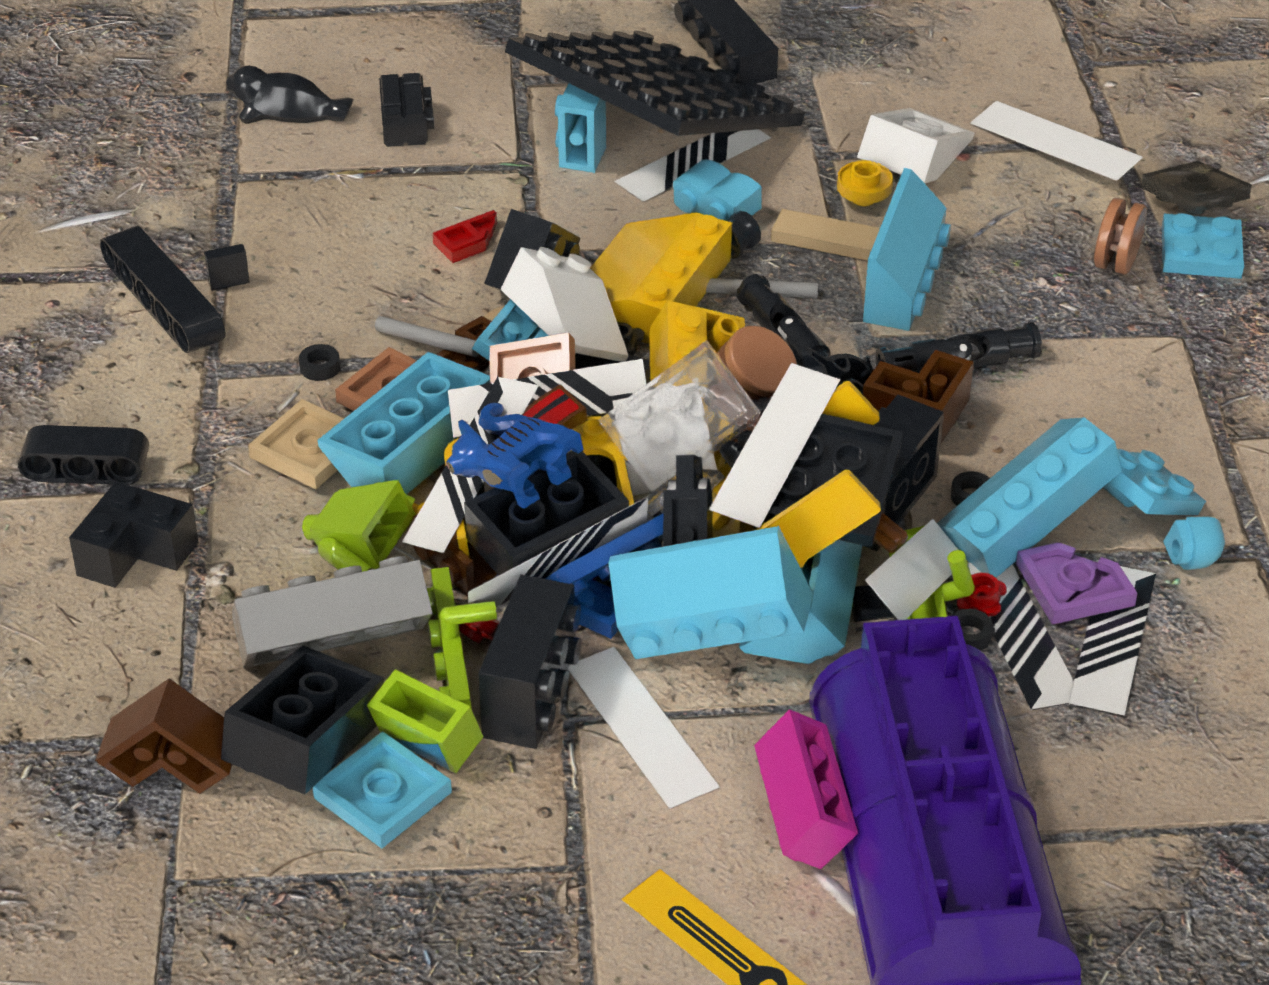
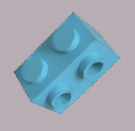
M568 83L563 95L559 94L557 96L555 104V116L558 117L555 144L559 152V167L595 173L606 149V101Z

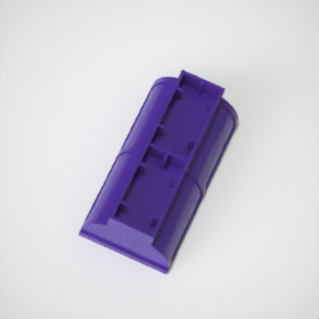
M958 616L863 623L861 648L836 659L820 673L810 692L809 704L813 719L827 725L858 830V834L841 851L870 984L1081 985L1079 958L1075 946L1069 938L1037 828V815L1034 804L1025 787L998 694V682L992 663L980 650L965 643Z

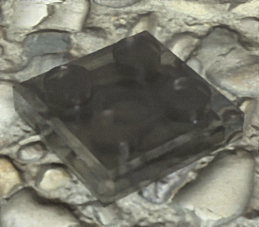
M1200 161L1143 174L1141 189L1156 195V199L1174 203L1182 207L1185 213L1193 215L1204 214L1206 210L1216 207H1231L1235 202L1250 199L1252 184Z

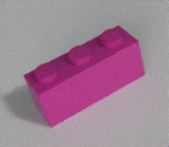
M789 709L754 747L782 854L794 861H800L822 869L858 834V830L827 725Z

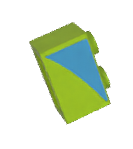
M396 669L367 704L380 733L382 731L407 749L454 773L458 772L483 738V734L469 705Z

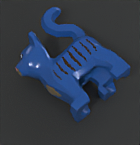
M490 403L481 410L478 418L479 425L488 433L501 436L492 444H486L466 421H458L462 435L452 446V455L446 461V465L452 474L467 478L479 476L491 487L513 492L517 504L525 509L540 499L534 484L527 479L538 469L547 471L550 482L555 485H559L572 477L567 465L566 453L572 450L579 454L584 450L580 433L559 424L548 423L537 418L526 417L520 414L500 416L504 411L503 405L500 403Z

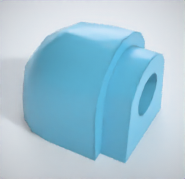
M1187 517L1186 520H1175L1163 540L1172 563L1180 565L1184 570L1209 567L1221 557L1225 546L1221 523L1213 517Z

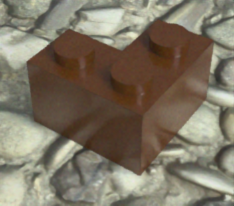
M934 350L920 373L880 361L863 385V396L877 411L882 407L887 408L897 394L943 411L942 443L970 399L974 362L938 350Z
M170 678L110 719L95 759L97 763L132 787L163 768L199 794L230 775L233 765L221 760L224 717Z

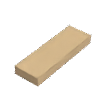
M781 209L771 230V241L868 261L880 228Z

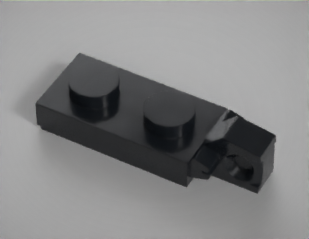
M676 455V480H668V488L663 490V547L713 538V511L709 510L713 503L710 479L703 478L702 457L696 455Z

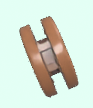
M1115 197L1109 203L1101 223L1095 247L1094 265L1097 268L1106 270L1114 253L1117 252L1115 272L1126 275L1136 259L1147 217V207L1144 204L1135 202L1129 214H1125L1126 200Z
M746 326L737 330L719 349L715 357L714 368L719 383L723 384L747 403L748 400L764 397L770 398L773 396L790 364L797 365V361L789 345L779 335L764 327Z

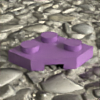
M1059 542L1017 552L1016 565L1052 625L1133 607L1136 604L1137 592L1117 562L1101 557L1097 563L1075 555L1076 548Z

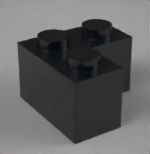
M511 209L484 284L502 291L501 287L521 247L536 251L540 247H545L563 257H569V254L579 256V242L581 238L553 222Z
M117 481L113 483L69 537L76 576L116 588L138 559L177 571L199 543L193 504Z

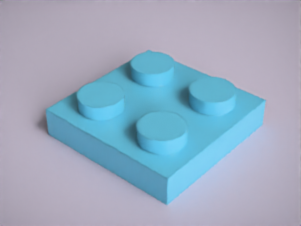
M1185 213L1177 215L1164 214L1162 220L1163 272L1242 279L1244 257L1241 220L1228 217H1200Z
M383 731L326 774L313 787L314 799L381 849L452 793L451 780Z

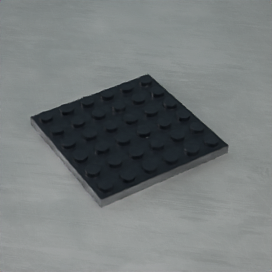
M636 30L633 35L620 31H613L612 35L592 32L591 36L577 32H570L569 36L548 33L547 37L526 33L524 38H508L505 53L677 136L801 126L806 113L794 107L793 100L779 95L772 97L764 93L765 87L752 82L742 83L736 80L737 75L724 69L714 70L708 67L709 62L696 56H684L681 54V48L672 44L656 43L653 41V35Z

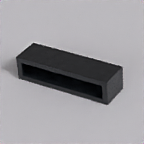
M678 0L675 3L674 12L677 21L686 27L691 33L692 38L701 44L708 56L713 58L722 69L735 73L737 75L736 80L742 83L752 82L757 84L777 78L779 48L735 0Z

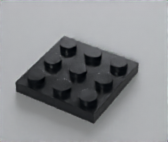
M822 414L763 523H766L842 471L850 470L880 502L881 511L838 540L873 547L902 446L904 432Z

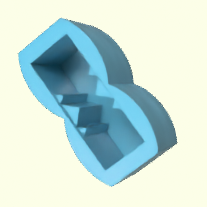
M701 160L673 181L674 204L686 213L697 212L728 221L729 217L738 211H745L750 215H754L762 208V187L759 183L747 175L731 173L723 165L712 160Z

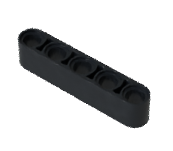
M137 225L100 239L101 253L110 270L182 351L191 353L225 339V327L217 310L141 227Z

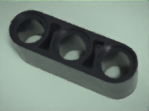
M39 425L31 428L27 433L18 460V469L25 478L36 482L113 485L117 481L129 485L141 478L149 450V440L142 432L132 428Z

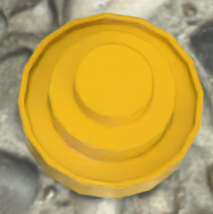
M869 160L855 161L841 167L838 172L837 191L842 197L858 206L866 207L888 198L892 192L893 175L887 167L880 163Z

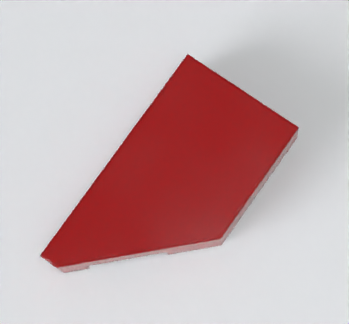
M492 210L433 233V244L452 263L484 252L497 225V212Z

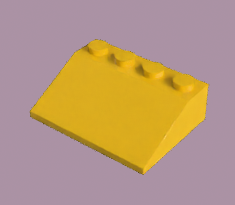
M695 212L626 223L590 267L603 280L616 321L629 324L632 329H642L644 331L642 342L650 344V326L667 300L697 306L706 294L709 280L711 278H718L731 260L732 222L718 219L712 215Z

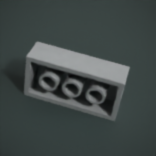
M397 556L380 561V568L362 572L361 566H350L334 571L335 578L316 582L315 576L310 575L288 581L289 588L270 591L268 585H262L243 590L241 592L242 598L234 600L232 619L243 668L287 659L302 645L320 652L423 629L433 613L420 560L407 562L406 556Z

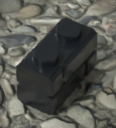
M406 73L402 77H399L398 74L381 75L379 85L384 144L387 147L403 146L406 142L408 145L426 144L428 141L427 130L434 129L431 87L423 86V76L420 73Z

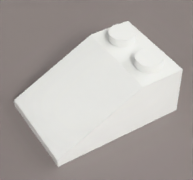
M912 108L872 114L857 158L880 163L890 171L900 175L904 168L912 169L924 183L936 181L973 140L975 133Z
M521 247L501 290L549 336L570 333L575 339V353L625 362L629 356L603 280L590 269L591 263L576 254H569V257H563L545 247H540L538 251Z

